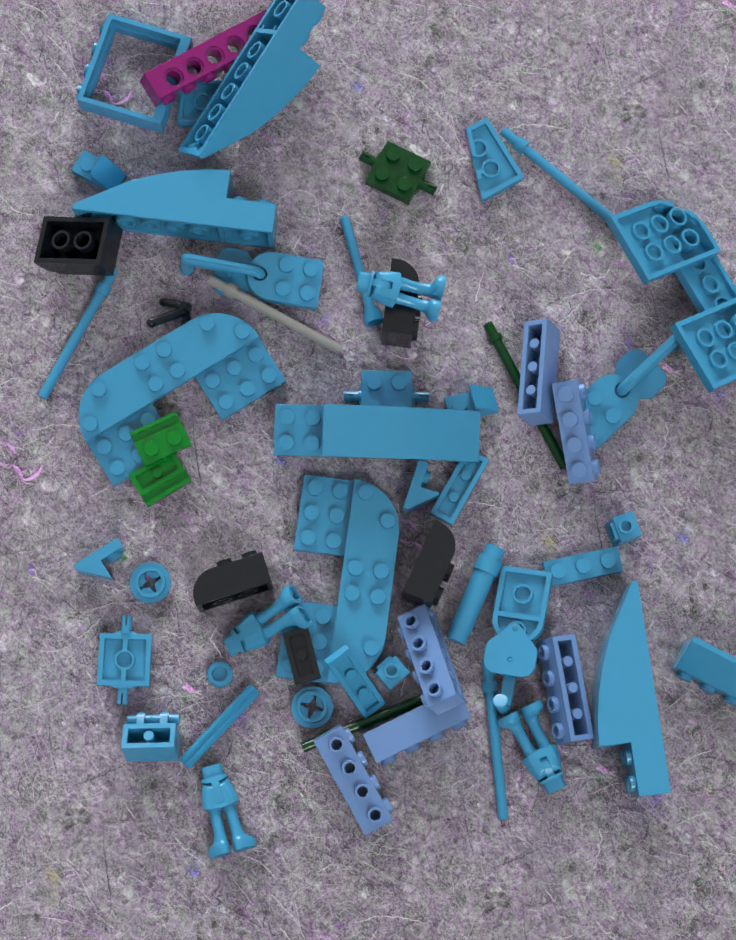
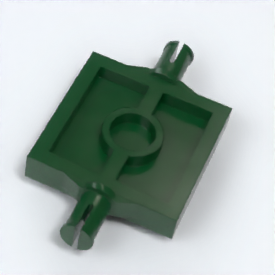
M387 141L382 152L377 157L364 151L359 157V161L371 166V171L366 178L365 184L407 205L410 204L414 195L420 190L434 196L437 190V186L425 181V175L430 168L431 161Z

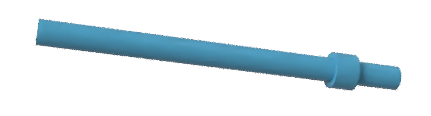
M507 127L502 129L500 135L513 145V149L520 155L522 153L605 221L613 216L604 206L529 146L530 143L523 137L519 138Z
M116 268L113 276H104L102 282H98L93 298L38 394L39 397L45 400L48 399L102 300L107 298L112 290L110 286L119 272Z
M482 662L484 676L482 692L486 696L498 820L509 819L500 730L497 722L498 711L492 703L496 692H498L497 681H494V673L488 671L484 662Z

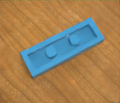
M479 454V462L459 461L432 508L430 515L453 526L488 465L489 459Z
M617 546L542 562L543 571L553 573L552 587L623 572Z
M346 644L324 660L365 719L386 704Z

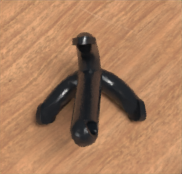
M160 299V305L176 309L151 317L146 321L148 327L153 328L182 317V326L191 320L192 304L175 299Z

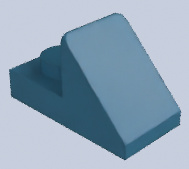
M83 150L71 169L72 174L104 191L122 184L127 177L126 173L106 156L101 155L98 158Z
M469 385V392L444 397L446 409L480 411V417L499 413L493 388Z
M418 461L405 500L403 513L408 514L437 500L440 496L438 492L421 487L422 485L427 486L431 472L427 471V462Z
M116 538L73 566L79 574L114 581L104 564L107 562L112 564L118 561L126 550L120 540Z

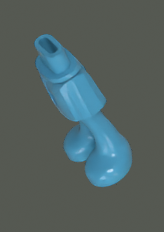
M360 271L356 291L367 293L366 297H371L390 308H393L395 304L417 309L426 314L428 320L437 322L447 277L440 275L432 283H419L401 277L400 272L382 271L375 273V271H372V273ZM400 290L424 295L431 298V300L408 296L401 293Z
M292 584L285 586L278 600L259 613L249 612L235 628L231 629V634L223 638L231 656L239 652L246 653L247 651L268 645L271 637L289 626L296 625L301 629L313 626L311 616L305 608L299 605L302 603V599ZM287 608H292L288 613H286L281 618L266 625V622L269 619H271L281 611Z
M539 699L519 709L529 726L538 749H535L529 740L517 711L498 719L497 722L501 728L509 729L513 733L525 756L522 762L531 775L539 781L538 784H543L547 794H550L565 787L566 783L562 777L564 772L557 746L550 744L539 722V713L543 709V703Z
M218 763L201 768L204 779L201 780V784H203L201 792L203 811L209 814L214 836L213 845L208 850L209 859L220 858L232 853L225 834L221 810H224L227 817L234 852L256 847V839L253 836L247 835L241 826L236 803L240 800L233 784L227 778L228 774H224L222 764Z

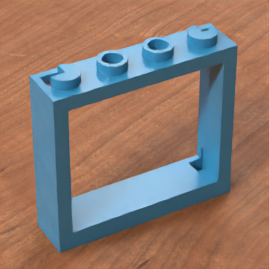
M109 13L106 22L100 26L99 34L101 36L99 41L93 45L92 60L90 64L85 66L83 84L77 88L78 94L76 99L79 107L84 111L163 134L175 100L166 106L163 103L158 105L153 117L94 100L92 97L116 32L177 50L175 57L193 48L192 37ZM170 77L166 79L169 84L177 85L175 79Z

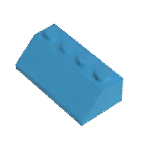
M694 636L685 641L671 670L677 672L676 677L688 683L692 680L700 684L699 688L702 691L711 695L715 692L723 696L724 702L736 707V658Z

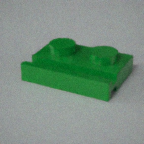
M176 411L130 432L145 467L192 446Z
M176 454L147 467L143 466L129 474L130 479L148 508L192 482Z

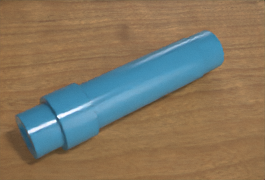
M486 543L482 554L478 555L473 567V574L446 635L447 639L465 646L493 580L497 578L502 567L501 560L505 553V550Z

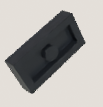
M300 628L282 633L295 684L298 685L320 679L321 674L309 628Z

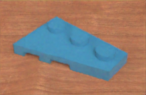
M487 117L466 128L467 141L482 203L524 181L523 173Z

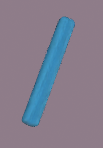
M248 685L184 753L180 761L187 768H192L259 696V691L254 686Z

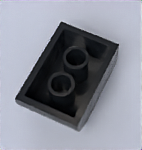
M44 216L34 263L41 268L60 274L113 276L123 229L109 217Z
M392 258L390 271L400 272L401 277L419 282L417 272L409 263L401 259ZM400 290L401 293L419 299L423 297V295ZM395 304L393 308L385 306L381 345L411 348V342L417 341L420 320L415 317H420L421 311Z
M437 520L434 521L402 592L401 598L419 606L426 604L431 608L432 604L438 605L444 588L440 586L443 581L448 583L455 567L451 563L455 553V539L451 530Z
M256 550L242 554L241 559L232 561L231 558L221 560L216 563V567L203 572L196 580L193 589L195 605L200 613L274 589L263 553H257Z

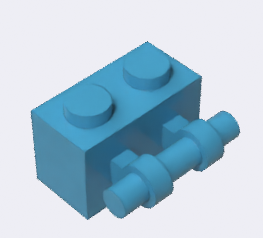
M138 712L137 715H127V724H123L121 745L126 761H179L181 736L177 725L180 724V714L161 712V714L147 715L146 712Z

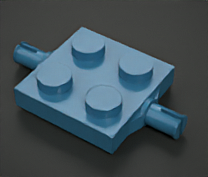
M362 370L359 391H344V401H359V405L413 407L414 402H429V391L414 392L412 371Z
M128 615L122 616L121 631L100 633L97 686H112L118 689L117 705H122V697L123 705H128V689L150 687L153 635L133 632V616Z

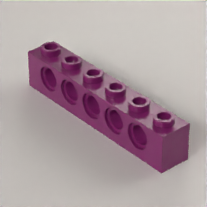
M267 9L145 72L140 83L155 107L162 103L164 106L176 100V96L182 92L185 95L191 93L197 88V84L203 81L205 84L213 81L218 77L217 74L222 71L227 73L249 40L248 35H252ZM228 46H234L238 52H231ZM207 56L216 58L218 63L210 62ZM187 67L195 68L197 74H191ZM166 78L175 79L177 85L169 84Z

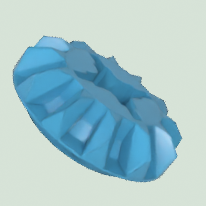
M152 562L138 566L130 578V589L133 595L139 601L149 604L162 601L169 594L172 584L168 571L162 565ZM145 574L152 580L159 579L155 583L157 592L151 590L150 587L143 588L147 584Z
M309 686L296 693L292 700L291 711L294 719L300 725L306 728H318L330 719L333 712V703L325 690L316 686ZM315 696L316 706L320 707L323 712L314 711L313 715L308 718V709L302 706L301 703L310 704Z

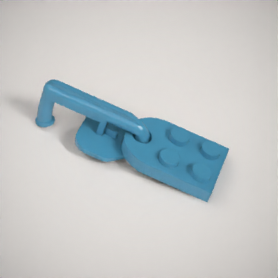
M235 248L222 249L218 253L217 258L192 253H184L181 256L180 272L183 275L192 274L194 267L214 270L215 277L228 284L232 282L239 286V290L245 293L251 291L255 297L262 301L317 310L324 261L277 252H265L252 259L247 251ZM213 287L218 294L224 296V292Z
M674 334L650 356L640 349L630 350L617 362L616 374L600 377L587 389L588 398L585 399L586 408L590 409L592 424L589 425L591 434H594L596 439V449H594V452L634 415L639 399H651L665 386L666 375L658 364L669 353L677 352L680 349V344Z
M503 565L501 567L492 617L493 626L498 635L486 644L484 665L491 673L504 675L501 694L495 695L492 700L493 705L503 716H507L511 711L516 677H528L535 670L538 650L533 642L540 637L545 627L553 581L552 572Z

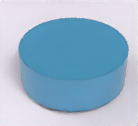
M214 662L207 670V679L212 686L224 688L232 682L233 670L225 662Z

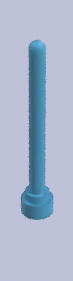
M343 215L340 218V222L358 282L360 271L365 272L350 218L347 215ZM361 292L365 306L362 316L365 326L374 327L380 325L384 320L382 311L378 310V307L374 305L371 297H366L367 293Z

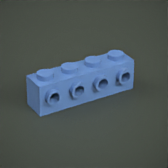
M547 318L524 322L517 415L531 426L554 423L555 401L552 384L557 383L560 330Z
M582 379L553 383L552 389L569 485L595 481L599 479L598 474H601L599 460L595 459L596 439L595 435L591 434L589 425L592 424L590 409L586 408L585 399L588 398L585 383L582 384Z
M423 604L398 616L400 623L398 631L403 641H406L408 649L405 652L409 661L414 665L415 671L413 676L416 683L421 686L423 692L421 700L425 708L431 709L434 713L440 715L465 703L466 701L435 612L426 604Z
M575 634L553 636L538 641V657L541 660L543 670L542 681L546 687L547 708L551 715V731L556 745L593 739L594 735Z
M465 703L440 715H437L431 709H426L422 705L364 733L362 736L375 763L381 762L385 766L396 761V754L405 751L408 755L420 749L419 743L429 739L430 743L444 737L443 731L451 727L454 731H457L467 726L466 720L470 719L471 715Z
M339 724L313 739L315 746L364 835L366 836L392 821L390 813L394 810L387 797L381 799L377 791L381 786L375 775L369 776L364 767L368 763L361 750L356 753L351 743L355 742V739L349 728L343 729Z

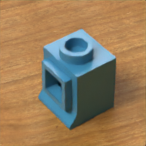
M633 511L613 517L605 524L613 547L636 541L642 535Z
M389 656L376 667L373 674L391 692L396 684L409 676L410 672L396 656Z

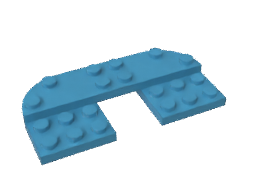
M664 200L651 201L611 216L606 222L642 283L645 285L675 273L697 309L698 314L675 323L670 329L708 393L736 381V287L716 256L721 252V249L706 225L689 209L686 208L683 211L680 208L674 207V202Z
M222 313L198 316L103 372L91 382L84 392L79 406L80 430L86 443L114 487L129 479V474L145 466L130 432L161 418L153 406V403L195 378L220 419L224 421L286 383V379L261 342L260 336L249 324L235 316Z
M304 475L294 551L344 557L338 605L332 606L309 602L299 604L307 610L313 621V626L309 628L321 674L320 679L309 682L340 684L324 660L345 644L351 650L365 673L376 664L384 648L399 538V521L396 510L389 498L380 489L362 480L355 479L350 481ZM292 608L285 609V614L288 613ZM296 625L289 626L283 629L282 633H286L300 628ZM281 635L276 677L294 680L284 638Z

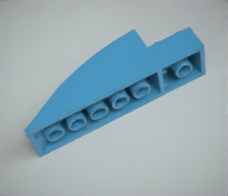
M273 0L178 149L180 153L203 159L252 134L280 112L305 87L320 67L318 63L300 49L308 41L309 33L313 27L322 19V13L326 7L319 0Z
M186 170L131 180L76 202L72 208L76 217H109L123 231L270 249L275 248L278 227L276 204H272L271 201L264 199L256 202L248 201L244 197H233L234 187L231 170Z
M275 404L274 455L479 462L480 411L344 404Z
M632 581L624 589L603 639L595 671L591 706V724L594 735L592 749L623 746V751H620L622 766H626L628 777H624L626 793H630L631 798L671 793L638 581Z

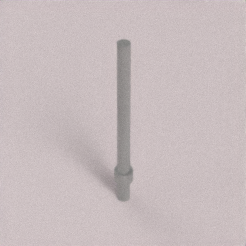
M213 275L209 277L207 284L224 292L223 295L231 300L233 298L338 355L341 352L342 345L239 290V286L232 282L228 284Z

